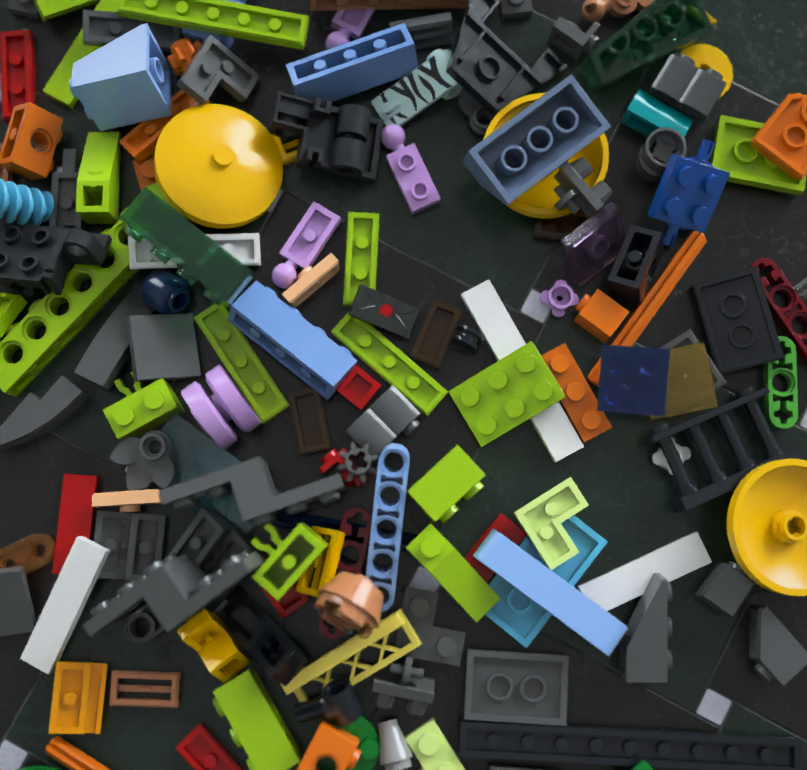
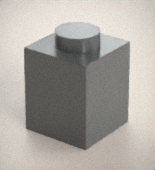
M732 561L729 564L716 562L695 595L720 614L733 616L754 585V582L745 577L747 574L738 564Z

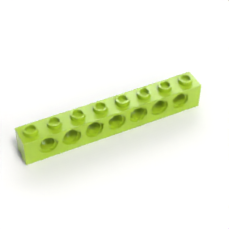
M157 181L155 184H149L142 191L141 198L133 206H129L121 212L119 221L111 229H106L101 233L110 235L112 238L105 259L115 257L112 266L102 268V266L74 264V267L66 276L65 285L60 296L55 295L51 291L43 299L36 300L28 309V314L20 322L8 328L5 333L6 337L0 342V389L4 393L17 397L137 273L139 269H130L129 249L128 245H124L127 236L131 234H137V236L173 235L186 222L187 218L177 212L165 199ZM151 212H159L156 220L152 222L146 221L147 216ZM91 279V287L87 291L80 292L81 284L85 280ZM69 303L68 311L58 316L60 305ZM41 326H45V335L40 339H35L36 330ZM22 349L23 356L21 360L13 364V354L17 350Z

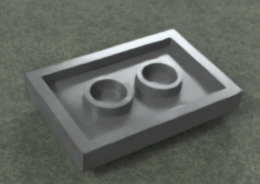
M467 648L464 720L566 726L569 656L565 654Z

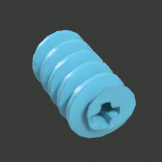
M0 178V219L4 215L6 223H13L16 219L17 224H21V226L27 223L40 226L41 222L49 220L54 209L53 195L49 191L41 192L38 188H29L23 184L16 185L12 181L4 182Z

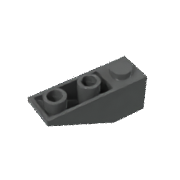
M659 573L653 574L626 625L628 630L619 641V673L626 683L668 682V671L672 670L673 661L671 651L668 650V637H672L673 627L672 620L668 617V604L672 603L673 592L671 584Z

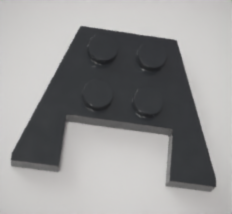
M468 0L445 72L491 114L496 113L507 104L544 84L568 67L565 62L547 47L529 68L483 24L500 0Z

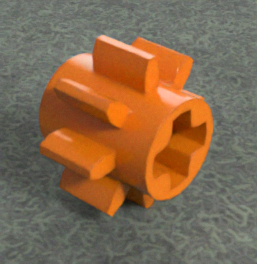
M182 38L170 47L172 55L167 56V59L176 76L184 73L201 46L199 40L192 43L189 38Z

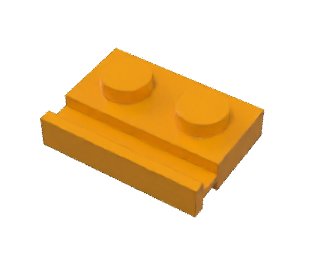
M56 661L48 734H100L108 665L106 662Z

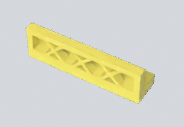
M402 608L380 620L379 627L372 631L368 639L359 638L358 634L305 665L286 687L282 684L281 686L286 695L294 692L300 703L308 701L309 698L302 686L311 680L324 683V688L326 684L334 680L330 677L332 669L336 665L343 663L352 666L349 680L352 686L419 647L422 642ZM402 626L411 642L402 648L388 645L389 634ZM384 637L383 643L377 642ZM368 646L381 649L379 660L373 665L359 662L361 650ZM385 650L393 652L384 658ZM355 655L354 660L348 659L351 656ZM357 667L365 669L362 672L355 675Z

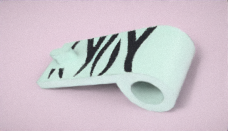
M441 48L434 50L427 56V61L371 101L386 126L396 124L401 127L439 98L443 97L448 100L460 94L463 87L445 72L452 53L450 50H442Z

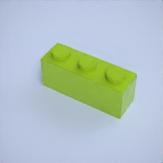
M253 666L213 691L215 698L212 699L214 707L221 717L226 715L232 726L229 729L230 735L237 747L243 746L249 757L246 760L249 770H288L301 762L303 754Z

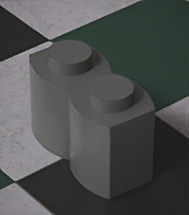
M670 54L653 82L649 94L704 123L727 83L722 80L723 76L719 72L709 68L706 71L697 68L694 65V60L684 54H679L678 56Z
M392 385L346 432L362 449L368 443V453L370 456L378 455L379 457L385 446L393 443L402 433L408 437L420 425L417 419L421 413Z

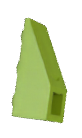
M88 132L76 189V213L86 224H116L119 221L121 144L118 141L121 140L120 132Z

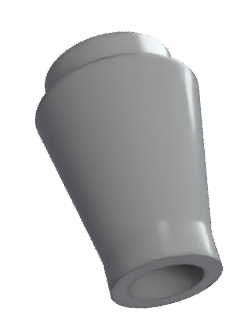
M397 718L378 723L380 766L384 765L385 770H402L412 767L410 758L413 755L399 727Z

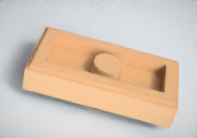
M330 253L313 268L308 266L303 269L296 277L298 281L282 293L288 306L298 307L340 271L338 259Z
M160 489L94 493L92 495V507H120L121 513L139 512L140 505L162 504L158 493Z

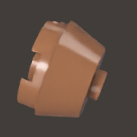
M340 572L318 591L319 598L314 608L318 610L322 608L324 612L321 617L344 632L346 628L359 630V638L368 639L372 631L379 627L384 595L374 586V583L369 578L361 574L355 575L349 572Z

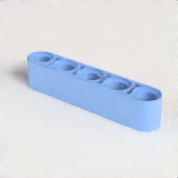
M391 443L385 446L378 460L366 577L374 583V586L384 587L389 593L383 599L382 612L392 606L395 597L410 455L407 448L398 443ZM392 452L399 453L404 459L403 465L398 468L389 467L385 462L386 455ZM387 486L395 487L398 489L400 497L395 501L386 500L382 496L381 491ZM383 520H390L395 524L396 530L386 534L380 531L378 524ZM380 553H385L392 558L393 562L388 566H381L376 563L374 557Z
M493 528L473 554L475 559L607 656H610L628 630L625 624Z

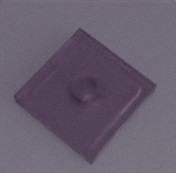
M611 201L561 240L572 279L580 287L616 260L625 240L619 208Z

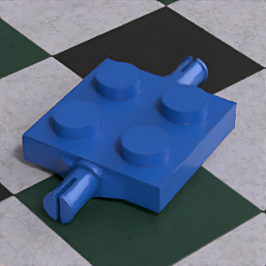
M703 139L696 157H682L671 154L647 213L648 216L667 224L663 235L664 245L673 247L679 229H692L705 233L730 175L729 172L716 168L708 162L716 145L712 141Z

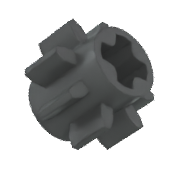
M351 442V451L348 454L343 451L339 452V456L345 460V464L339 465L337 470L338 472L347 471V483H350L354 477L359 478L362 485H364L367 473L371 475L377 474V470L370 465L376 462L379 457L378 455H369L368 443L361 449L356 448L355 443ZM361 456L364 458L363 464L366 468L359 467L355 471L352 469L350 459L357 460Z

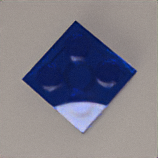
M602 345L597 411L665 416L670 349Z

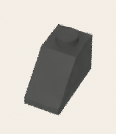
M754 604L750 608L749 657L756 664L753 669L766 683L773 682L785 686L807 665V651L767 606Z

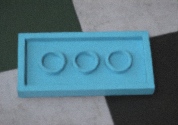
M575 515L561 524L579 553L551 570L573 587L608 542ZM526 535L518 546L545 565ZM496 574L488 585L501 599L485 615L527 648L552 615Z

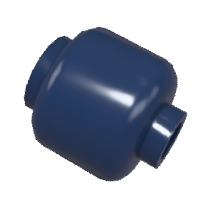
M161 268L145 277L141 287V298L145 304L158 313L176 314L183 311L189 303V285L174 272Z

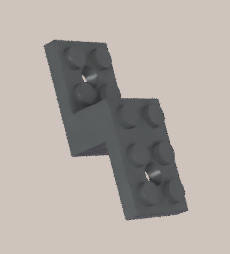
M259 456L160 490L158 493L162 505L174 507V510L180 509L184 511L199 506V499L213 497V500L231 495L234 492L243 522L253 523L254 526L261 527L268 522L273 523L277 521L276 515L286 511L287 515L290 514L292 516L309 510L308 503L320 500V503L323 505L341 499L340 492L346 491L340 473L277 495L267 462Z
M249 547L221 565V569L214 574L206 577L189 552L179 557L173 553L164 560H158L143 571L144 575L136 581L132 580L117 591V596L111 600H105L90 612L94 617L82 626L91 637L120 621L146 601L163 627L169 632L265 563L270 555L268 552L261 550L253 552Z

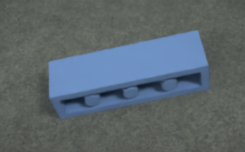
M405 23L288 63L286 67L296 96L313 101L316 97L320 98V106H322L326 101L334 102L405 77L418 67L415 44Z
M255 281L231 304L228 321L326 400L336 392L338 386L357 363V360L348 349L338 346L328 338L323 329L313 326L303 318L296 308L289 307L278 298L271 288L264 287L258 281Z

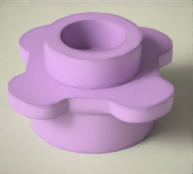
M557 280L554 286L549 291H543L540 297L542 303L548 304L552 309V315L555 317L564 316L565 311L569 307H575L579 302L578 295L574 294L571 287L564 280ZM557 296H561L563 300L558 301Z

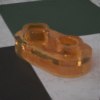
M36 533L0 549V569L6 568L8 559L13 560L14 567L24 566L26 575L41 569L54 560L56 542L47 534ZM40 544L45 547V553L41 557L36 553V548Z

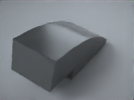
M129 293L97 333L74 373L111 390L124 364H129L131 361L126 318L129 315H156L157 311L145 304L143 299Z
M63 375L43 397L30 392L0 426V450L4 451L23 445L49 432L74 414L91 395L73 380Z

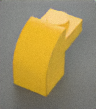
M204 608L201 612L191 616L183 626L177 629L181 639L199 653L209 672L223 683H226L251 663L239 641L214 611L210 613Z

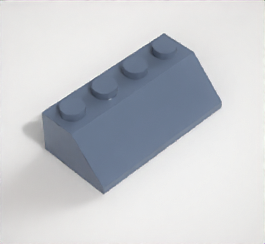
M571 74L471 148L462 162L482 188L508 206L610 129L611 126Z

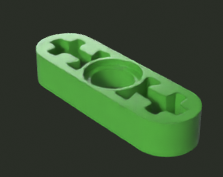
M778 336L781 348L785 350L786 354L783 360L762 365L763 388L768 387L770 393L763 395V415L771 429L784 430L795 425L798 420L796 346L793 341L787 337ZM780 362V367L786 365L787 368L773 370L772 366L774 367ZM775 375H782L787 380L788 386L784 392L774 389L772 379ZM787 397L786 401L781 402V412L787 413V419L781 422L780 418L774 416V412L780 410V400L774 402L773 398Z

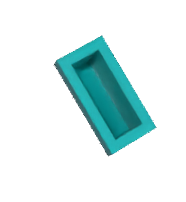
M639 89L621 122L647 137L656 129L664 127L675 129L685 137L694 119Z

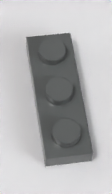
M83 9V45L105 46L134 28L147 23L160 49L170 52L172 44L179 40L180 28L119 17L117 12Z

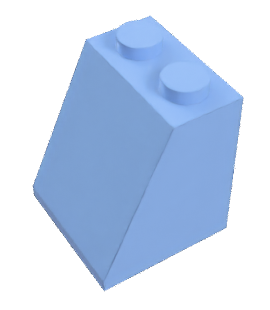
M147 23L134 28L73 63L72 78L69 79L70 90L75 98H79L84 106L87 117L90 120L93 119L100 131L172 115V69Z

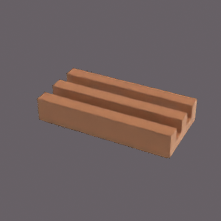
M113 670L111 674L109 706L178 708L180 706L179 693L181 691L180 679L182 672ZM119 678L172 680V685L119 684ZM118 691L171 693V699L118 697Z

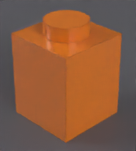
M597 289L592 297L587 293L575 307L579 314L573 321L605 343L622 323L629 311Z

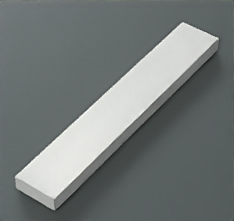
M489 279L461 294L464 304L481 334L485 337V341L497 361L526 344ZM559 402L530 419L554 463L584 447Z

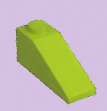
M431 523L406 547V550L476 623L501 599Z

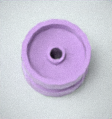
M218 364L205 373L206 382L213 391L212 395L200 383L195 381L182 389L181 394L201 428L207 435H210L222 450H225L237 441V433L229 422L231 419L242 431L247 433L262 423L222 366Z

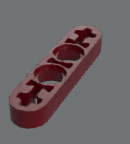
M769 258L757 259L748 268L757 266L758 272L763 269L768 271V274L760 279L772 318L784 335L793 341L796 346V352L803 362L807 364V343L804 344L802 340L807 338V329L804 334H798L792 328V320L794 318L803 319L807 325V306L773 260ZM776 281L778 285L767 292L765 288ZM775 292H782L787 296L788 305L785 308L778 307L774 303L773 295Z
M360 507L351 508L342 518L339 531L349 536H352L353 526L348 524L349 518H355L357 513L362 514V520L366 521L367 525L365 528L360 527L357 538H364L363 545L355 541H344L342 549L347 546L355 547L359 552L358 562L355 565L347 566L339 558L335 576L340 572H349L355 575L362 574L372 523L371 515L365 509ZM321 608L318 622L320 632L329 639L342 637L348 629L346 628L344 632L337 628L335 633L330 632V626L325 624V620L321 617L324 612Z

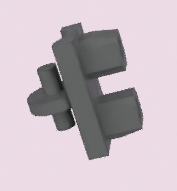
M584 157L570 164L566 161L558 167L559 171L554 175L559 185L553 191L560 198L554 207L558 211L568 207L574 215L582 210L591 221L599 214L604 203L613 192L602 180L592 188L587 185L584 179L593 170Z
M406 655L404 665L391 663L390 669L382 668L375 672L372 691L375 692V706L385 709L393 708L394 698L397 696L408 699L406 704L407 712L422 716L428 703H433L435 679L425 677L424 669L412 667L413 657Z

